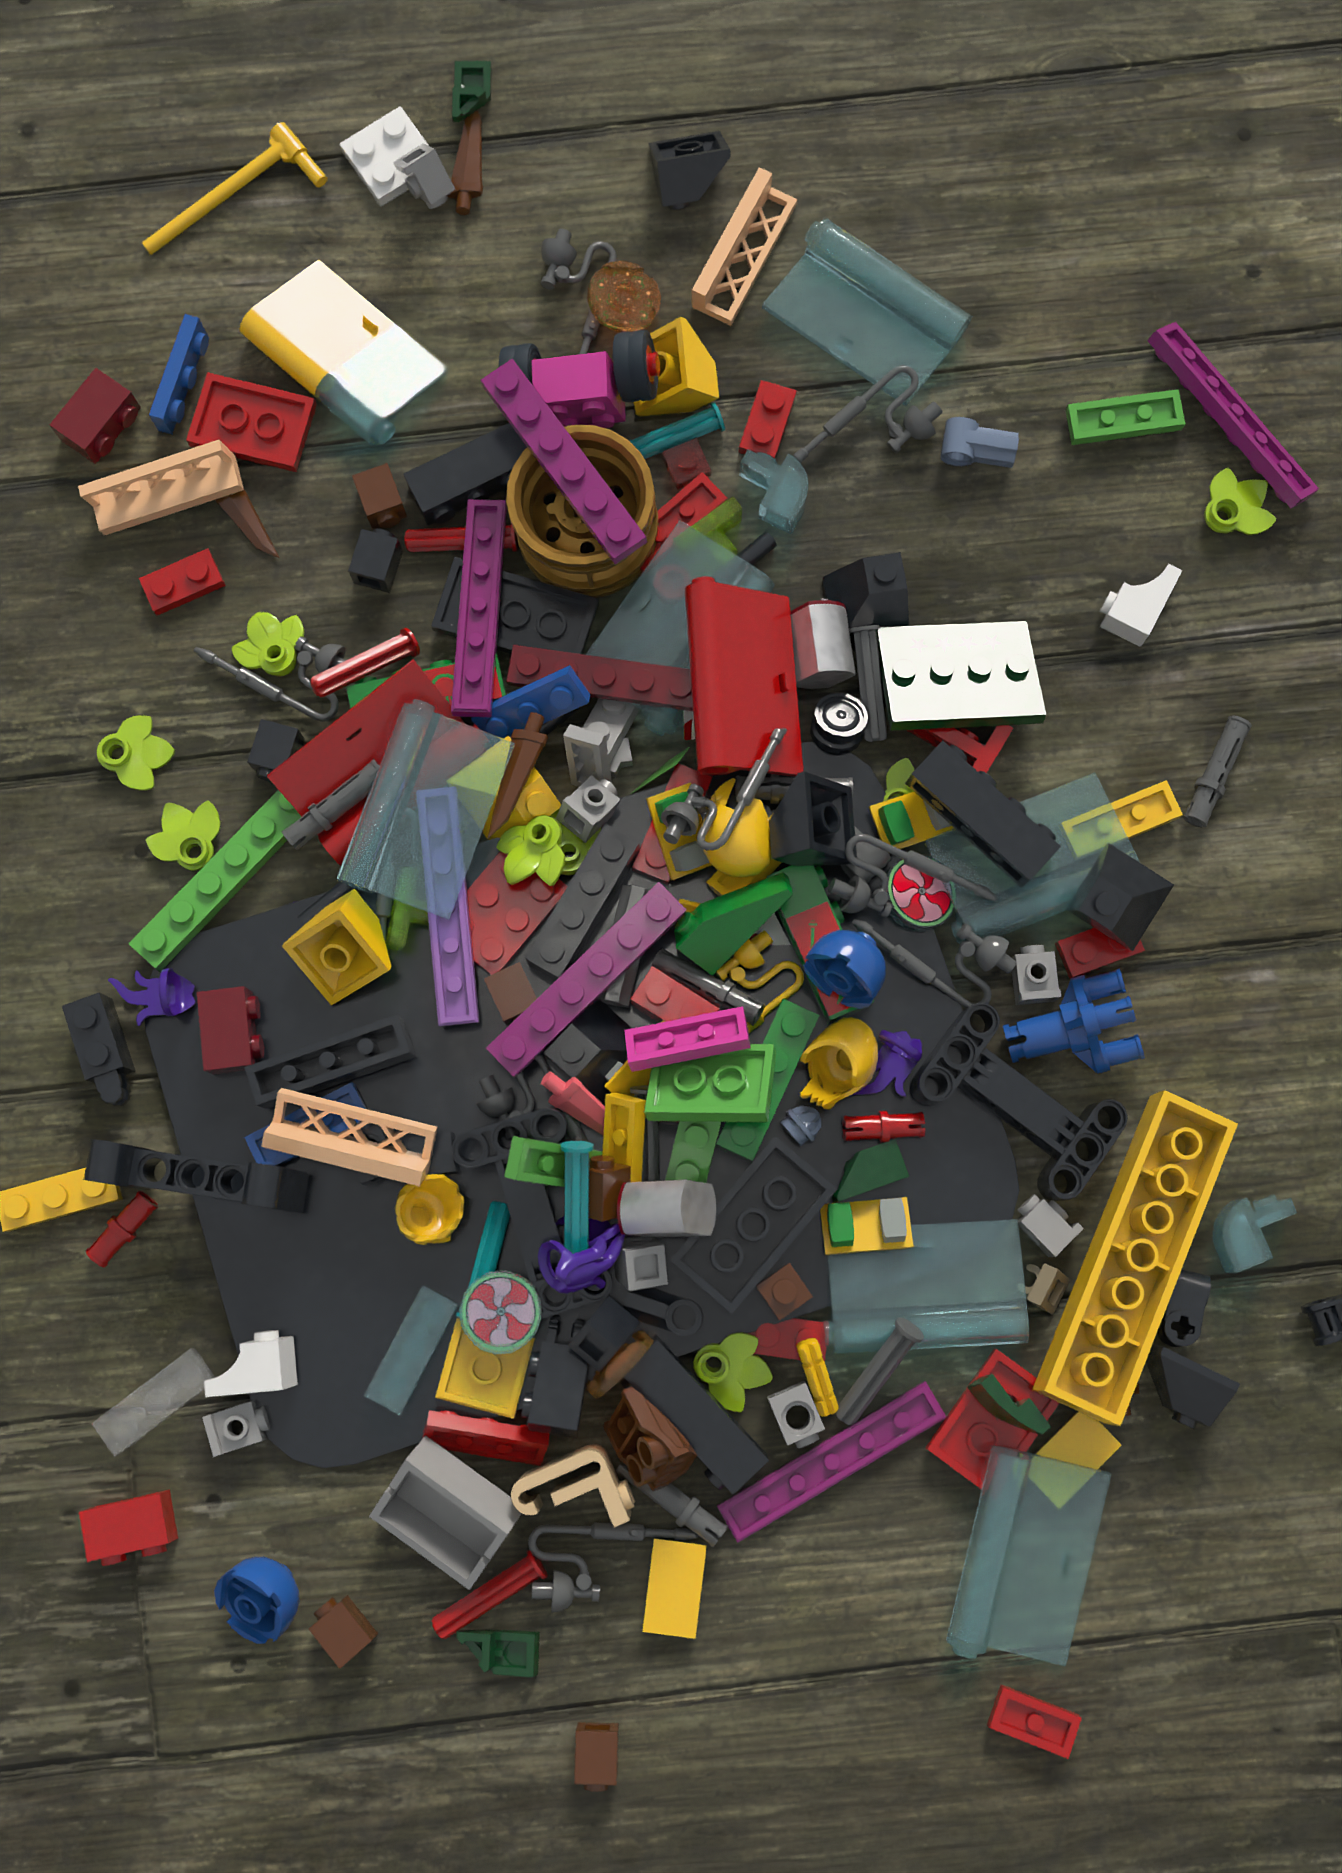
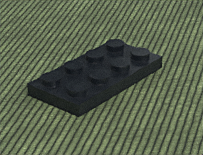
M454 557L431 625L433 631L457 638L463 567V559ZM502 571L496 650L511 654L513 645L583 654L597 613L599 599Z

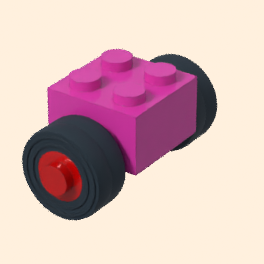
M647 330L627 331L616 334L613 341V361L606 351L542 359L537 346L531 343L505 346L500 351L498 368L513 358L564 427L571 425H595L602 428H611L614 426V423L626 422L625 402L648 401L655 399L657 395L660 360L658 353L655 352L651 335Z

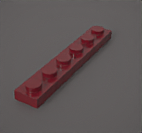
M513 645L507 676L509 686L524 687L570 665L590 693V697L693 711L690 669Z

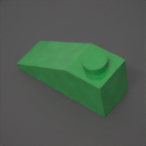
M784 872L703 902L692 913H685L675 926L676 948L710 975H713L793 895L789 876Z

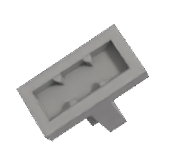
M599 698L582 728L569 724L563 738L571 785L579 787L591 775L598 781L606 779L612 783L610 763L637 716L640 704Z

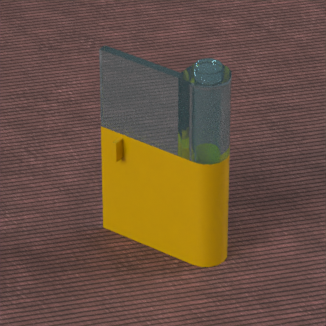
M320 260L313 263L251 308L240 324V333L371 445L386 443L395 432L396 413L446 375L448 370Z

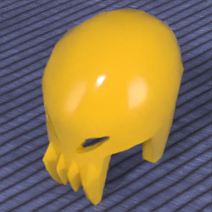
M734 778L722 784L711 796L710 800L717 805L718 811L705 836V841L708 843L714 842L721 837L734 812V809L726 807L736 781ZM754 798L751 805L744 808L725 845L716 850L707 851L703 849L709 862L718 871L728 876L741 878L756 876L769 866L771 861L769 818L761 800ZM708 813L706 814V816H705V818H704V820H703V822H702V824H701V827H702V825H703V823H704V821H705V819H706Z
M844 1017L828 1025L802 1053L800 1061L805 1064L808 1063V1072L811 1080L801 1091L800 1097L803 1099L811 1097V1103L817 1102L816 1105H822L824 1109H832L839 1100L858 1092L871 1081L878 1061V1044L868 1024L853 1017Z

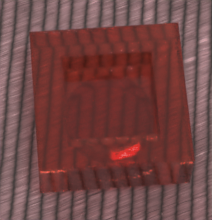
M697 438L662 452V458L677 490L687 486L702 472L707 477L711 476V468Z

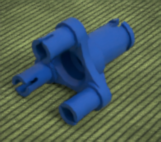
M1120 968L1089 978H1085L1084 975L1071 978L1062 1003L1059 1004L1061 1010L1017 1021V1025H1003L1007 1041L1027 1038L1026 1042L1008 1047L1013 1063L1019 1062V1058L1026 1057V1059H1031L1071 1048L1073 1054L1099 1074L1111 1071L1110 1066L1145 1059L1138 1034L1103 1044L1102 1040H1098L1097 1035L1101 1034V1029L1128 1022H1136L1134 1010L1116 1013L1117 1011L1132 1008L1130 996L1094 1006L1092 1002L1096 999L1126 993Z

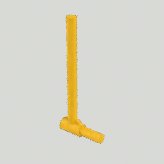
M280 122L270 131V148L143 241L142 245L150 255L154 254L280 159L284 162L297 164L317 188L324 186L328 178L310 158L308 150L284 122Z

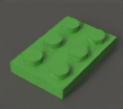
M750 1044L751 1048L651 1068L644 1111L647 1121L768 1122L776 1061L774 1044Z

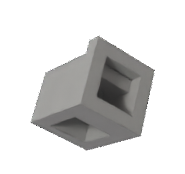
M424 143L393 162L397 170L408 175L404 180L415 199L420 197V199L426 202L429 209L443 204L448 199L447 195L455 190L435 149Z
M591 775L570 796L563 800L556 819L586 843L615 814L620 803V799L617 797V790L608 780L601 779L598 781Z
M1044 945L1021 947V954H1016L1012 957L1016 961V965L1012 970L1015 1005L1055 1002L1061 997V989L1058 986L1055 952H1044ZM1031 967H1041L1043 978H1034L1031 974Z
M1035 1194L1027 1199L1017 1210L1022 1216L1015 1224L1048 1257H1056L1084 1229L1079 1223L1069 1225L1066 1222L1069 1218L1068 1214L1056 1202L1051 1200L1047 1203L1044 1199L1040 1200Z
M254 1400L202 1417L213 1457L266 1440L268 1437L265 1431L271 1429L265 1406L256 1408ZM234 1420H239L243 1424V1432L240 1435L233 1433L231 1423Z

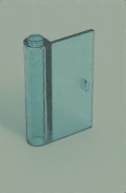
M825 218L821 223L815 221L805 236V241L808 242L805 254L765 300L762 308L874 385L893 368L900 365L910 366L917 373L919 383L916 391L902 403L907 406L963 336L972 320V316L829 219ZM899 373L881 390L896 399L909 388L911 378L907 373Z
M679 520L586 655L690 669L684 589L689 584H692V579L708 576L713 577L715 582L768 593L774 588V582L750 563ZM650 598H651V601L649 602V604L647 605V607L645 608V610H644V611H641V610L646 606V604L648 603V601H649ZM630 703L641 710L642 715L646 718L644 725L659 736H663L665 732L672 735L683 720V710Z
M414 699L412 704L404 703L336 880L355 889L368 893L375 892L449 920L515 743L435 713L433 705Z
M1096 773L1020 802L1027 811L1026 815L1036 824L1040 823L1048 827L1056 836L1055 841L1061 846L1040 871L1022 888L955 828L924 841L932 860L953 869L954 874L976 885L981 884L988 887L998 897L997 901H991L975 895L973 891L951 881L947 884L943 882L956 910V922L951 923V928L959 945L962 941L966 940H962L957 936L958 930L965 923L972 927L971 931L983 939L990 935L1004 936L1066 911L1069 903L1107 843L1112 844L1140 862Z
M1018 1219L911 1225L913 1245L917 1248L828 1255L832 1312L831 1321H824L823 1325L825 1346H833L834 1354L879 1351L896 1328L894 1322L898 1317L905 1318L915 1324L924 1335L922 1342H915L911 1349L1028 1343L1029 1320Z
M992 1447L946 1639L953 1646L952 1651L955 1654L975 1659L977 1654L986 1653L987 1647L1066 1666L1111 1473L1008 1447Z

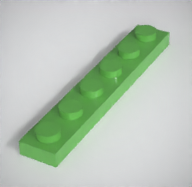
M279 790L131 940L129 945L156 970L161 972L286 843L287 839L282 834V831L300 819L301 815Z

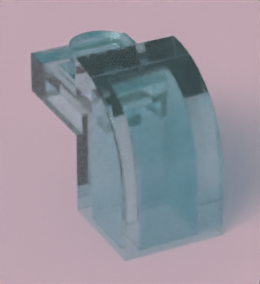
M747 450L741 460L740 477L767 490L760 503L759 518L792 535L806 506L808 477L805 469L789 453L780 466L773 457L766 453L758 452L756 454Z
M1275 1194L1252 1202L1254 1210L1247 1197L1239 1198L1228 1203L1220 1211L1213 1227V1242L1225 1273H1237L1273 1259L1261 1227L1296 1214L1297 1211L1291 1198L1277 1200Z

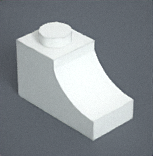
M1168 564L1165 570L1151 582L1137 586H1131L1124 582L1117 594L1110 591L1100 612L1106 614L1100 627L1141 647L1151 633L1182 570Z
M278 1330L254 1333V1340L240 1344V1354L227 1372L221 1376L204 1381L205 1397L277 1391L298 1385L294 1337H279Z

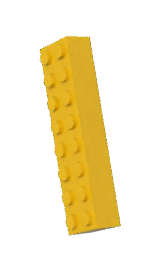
M1166 1090L1149 1097L1032 1389L1033 1391L1105 1424L1121 1426L1237 1128V1123Z

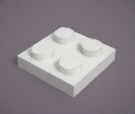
M400 106L341 142L340 147L378 204L383 206L408 190L404 180L408 175L397 170L393 162L421 144H428Z

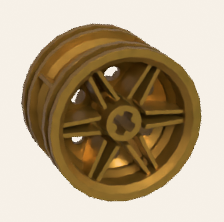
M595 425L566 426L564 428L612 492L615 488L623 491V496L618 498V500L645 534L647 543L617 564H614L528 447L522 452L512 468L507 483L506 503L522 556L530 571L543 583L597 598L613 594L629 586L642 574L639 568L654 553L659 527L654 485L650 468L645 459L628 439L612 430ZM555 494L554 503L544 504L546 496ZM557 537H560V538H559L557 541H555V542H549V541L547 540V538H557ZM586 543L592 544V548L595 551L584 553L587 548Z

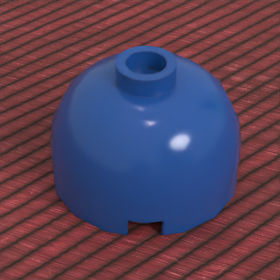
M836 930L822 936L806 955L805 959L807 961L803 965L810 981L821 992L830 996L834 991L844 997L841 1004L859 1009L869 1007L880 991L886 977L884 957L877 947L875 940L864 932Z
M267 1557L244 1559L228 1570L217 1581L214 1590L219 1610L225 1605L231 1615L227 1620L230 1627L243 1638L257 1644H265L268 1639L277 1640L294 1620L300 1602L298 1586L290 1569Z

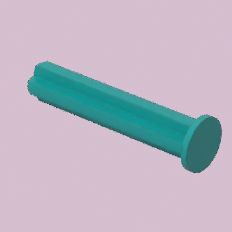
M713 402L711 403V408L630 440V442L646 459L717 429H720L721 432L725 431V425L718 406Z
M567 1141L561 1143V1150L565 1152L564 1247L573 1254L589 1249V1152L593 1150V1143L587 1141Z
M492 1201L490 1203L467 1292L477 1280L496 1272L510 1218L507 1203ZM463 1309L462 1313L457 1312L456 1316L463 1318Z

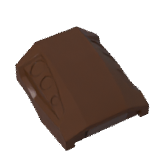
M633 1387L622 1390V1399L610 1420L604 1422L603 1428L619 1460L627 1465V1470L633 1483L638 1487L648 1484L652 1492L668 1486L686 1473L697 1454L670 1420Z

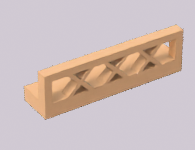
M760 167L692 289V308L730 326L797 205L796 198L771 187L772 173ZM767 199L785 207L781 215L765 219L762 208ZM774 226L772 232L770 233L769 228ZM763 230L767 240L765 245L749 250L746 242L747 235ZM742 246L744 252L738 253ZM757 257L754 263L752 258ZM747 260L750 268L748 276L732 280L729 271L731 265ZM726 277L727 282L722 283L723 279ZM741 287V289L739 290V292H738V294H737L736 288ZM730 290L734 301L729 311L711 304L715 294Z
M220 440L78 486L80 497L93 506L98 529L105 536L244 490L236 456Z
M281 1088L277 1093L273 1122L264 1131L261 1147L420 1186L429 1172L438 1127ZM287 1102L300 1105L309 1119L302 1123L284 1120ZM329 1113L340 1115L348 1128L341 1133L329 1131L321 1118ZM368 1123L380 1125L387 1138L379 1143L369 1141L360 1128ZM407 1133L425 1136L423 1153L407 1150L399 1138Z

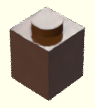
M388 463L352 475L372 530L378 527L381 529L391 528L397 525L401 519L407 517Z
M520 962L484 978L506 1026H509L537 999Z
M599 1155L590 1158V1219L604 1222L617 1218L619 1191L623 1183L630 1182L631 1166L615 1163V1158L612 1156Z
M790 1263L785 1264L756 1285V1289L778 1320L783 1319L813 1297Z
M348 1595L339 1603L333 1597L313 1613L318 1621L309 1628V1631L339 1669L368 1645L378 1634Z
M578 1722L575 1738L574 1784H584L585 1790L595 1792L606 1791L609 1789V1785L617 1784L619 1723Z

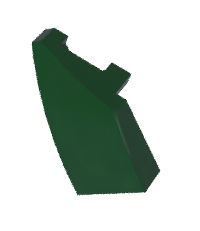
M455 61L454 87H452L453 122L462 121L491 100V61Z
M896 1139L856 1152L852 1159L847 1160L843 1168L845 1173L838 1190L832 1196L833 1203H837L909 1177Z
M993 1374L979 1377L967 1387L993 1416L1006 1423L1040 1435L1051 1428L1030 1398L1014 1403Z
M460 1630L457 1632V1639L461 1644L465 1643L480 1661L478 1665L484 1673L491 1670L494 1675L532 1678L538 1675L540 1632L515 1630Z

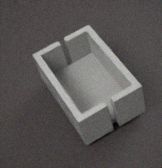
M425 1435L404 1461L369 1517L470 1590L522 1513L515 1508L509 1495Z

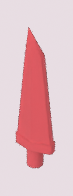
M551 1071L548 1072L541 1081V1085L553 1093L548 1103L603 1135L605 1106L577 1078L572 1077L564 1082Z

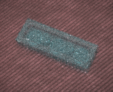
M422 1286L364 1396L401 1415L459 1304L426 1286Z

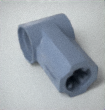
M952 417L945 424L940 457L943 462L954 466H968L973 462L1012 468L1018 448L1019 433L979 427V424L970 418Z

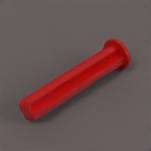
M511 523V525H506L504 548H512L513 552H518V539ZM466 527L408 529L405 531L404 539L406 549L409 552L464 550Z
M403 628L400 630V635L313 676L310 679L311 687L316 696L325 697L409 655L412 657L418 656L420 654L419 644L414 634L408 628Z
M528 1550V1556L433 1617L432 1626L434 1631L441 1639H447L541 1577L545 1580L548 1578V1574L541 1560L534 1557L532 1552Z

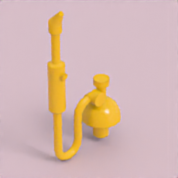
M765 930L761 931L751 940L748 939L733 954L734 957L715 972L722 981L727 979V974L730 973V978L747 989L761 987L784 969H791L795 972V983L765 1006L757 1023L752 1026L747 1022L748 1033H751L764 1023V1017L778 1007L783 998L787 1000L796 993L804 981V973L801 967L792 961L778 963L756 981L745 979L744 969L737 966L741 965L744 968L753 969L765 964L760 952L773 943L772 938Z

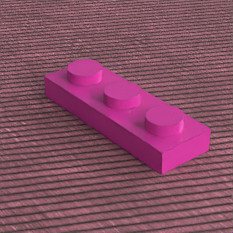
M743 1006L624 1030L627 1059L631 1072L751 1048Z

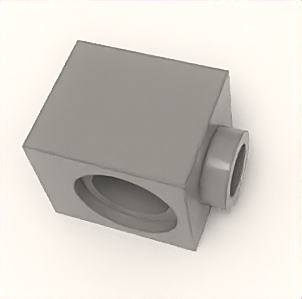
M626 1237L621 1252L614 1263L616 1280L628 1291L667 1285L664 1244L656 1237Z
M804 1381L767 1396L787 1445L795 1442L796 1447L801 1448L819 1440L817 1433L825 1430ZM795 1405H801L808 1411L806 1424L799 1428H793L786 1422L787 1411Z

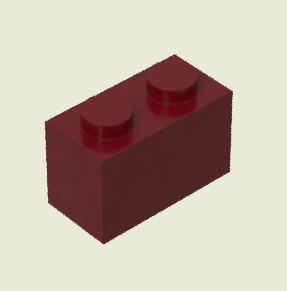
M95 368L49 425L62 442L96 464L101 457L106 456L112 450L115 439L123 429L128 428L134 423L141 407L131 391Z
M245 986L197 992L203 1069L205 1072L215 1075L245 1071L244 1067L258 1063L259 1058H264L263 1039L261 1034L256 1035L255 1019H260L261 1016L258 996H253L252 991Z

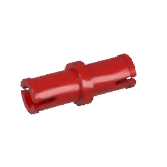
M878 1111L877 1115L843 1116L842 1125L845 1128H854L842 1129L844 1141L879 1139L880 1143L889 1142L890 1138L925 1137V1127L922 1128V1125L915 1124H925L923 1112L888 1114L887 1111Z
M139 1190L118 1216L113 1215L107 1221L108 1227L85 1250L86 1255L94 1263L105 1268L126 1242H132L137 1237V1229L159 1207L155 1200Z

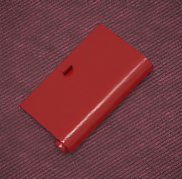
M708 576L692 579V584L685 587L684 594L698 773L703 775H723L738 770L751 771L755 761L761 760L770 743V736L774 729L786 728L787 733L780 744H777L768 761L770 768L767 773L796 777L798 773L804 770L789 597L715 582L713 577Z
M413 659L270 772L267 777L302 817L309 811L307 807L312 803L317 805L353 775L361 771L373 759L379 764L389 779L335 820L330 830L326 831L324 829L318 834V839L323 847L343 868L386 834L387 821L394 810L406 807L415 811L418 808L416 791L444 788L447 785L446 781L487 751L484 745L489 740L475 723L468 727L460 716L452 715L449 702ZM399 816L396 819L395 826L407 816Z

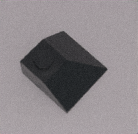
M720 131L648 143L658 197L662 206H669V209L673 210L684 209L690 206V202L701 199L731 157L730 148Z
M901 552L865 557L822 577L825 598L841 602L845 605L849 629L870 625H880V627L909 626L908 590ZM849 633L851 647L854 648V634Z
M805 771L798 773L769 820L771 858L794 866L852 864L845 855L847 842L855 836L852 788ZM856 845L853 848L855 857H857Z
M1107 843L1066 910L1128 950L1134 951L1174 884L1112 844Z
M597 1001L575 1019L544 1054L570 1079L575 1077L581 1081L582 1085L605 1106V1096L611 1093L605 1087V1084L608 1082L605 1076L618 1061L624 1064L628 1060L624 1030L632 1029V1027L605 1003Z
M1152 1345L1146 1359V1364L1162 1406L1174 1411L1171 1419L1192 1429H1195L1197 1423L1210 1427L1240 1386V1383L1165 1347Z

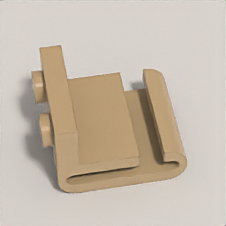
M598 1444L586 1445L525 1472L514 1484L511 1491L512 1502L519 1512L525 1515H536L543 1506L539 1493L529 1496L525 1491L595 1461L600 1464V1467L554 1487L550 1495L555 1506L598 1488L612 1524L616 1527L630 1521L631 1508L634 1507L635 1499L626 1479L621 1482L619 1481L608 1452Z

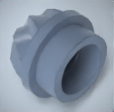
M803 1105L786 1111L788 1116L780 1124L800 1147L808 1140L812 1143L821 1128L819 1112L810 1106Z

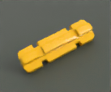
M815 1338L800 1341L797 1344V1350L803 1363L802 1366L810 1391L814 1397L816 1409L822 1417L835 1414L839 1406L833 1392L825 1361L822 1357L820 1345Z

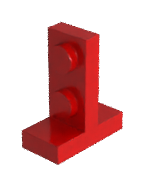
M1009 725L997 726L985 746L979 743V738L974 733L963 728L959 730L955 728H936L907 731L934 747H937L942 741L949 746L955 745L965 753L968 758L967 762L976 771L987 773L1012 732L1013 727Z

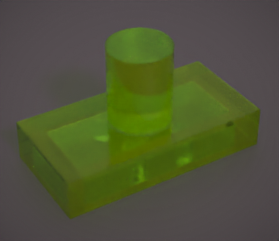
M732 496L674 538L673 553L681 564H684L704 548L710 551L720 565H725L735 557L738 550L725 533L742 522V506Z
M403 866L398 872L386 940V947L388 949L401 951L405 947L409 922L429 926L427 902L414 899L419 869Z

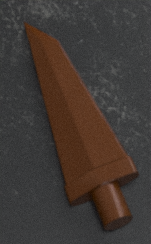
M478 110L465 119L451 178L455 190L447 195L451 199H457L456 212L460 215L470 214L472 198L480 197L483 194L481 115Z
M245 490L215 499L258 550L280 558Z
M530 713L524 729L513 730L488 838L508 822L543 747L546 746L548 736L540 733L545 718L538 713Z

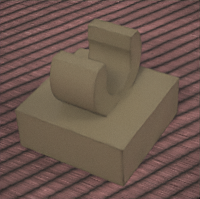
M1044 1263L1042 1269L1036 1265L1028 1264L1026 1269L1036 1275L1037 1279L1031 1287L1018 1283L1017 1289L1027 1296V1300L1036 1307L1053 1315L1068 1286L1070 1278L1048 1264Z

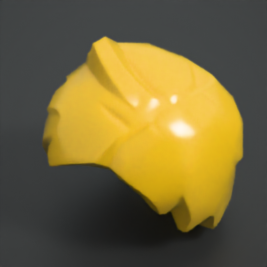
M426 1175L420 1186L406 1183L398 1193L395 1204L396 1221L400 1232L409 1240L421 1245L450 1241L451 1234L455 1231L463 1216L464 1197L459 1192L457 1183L445 1175Z

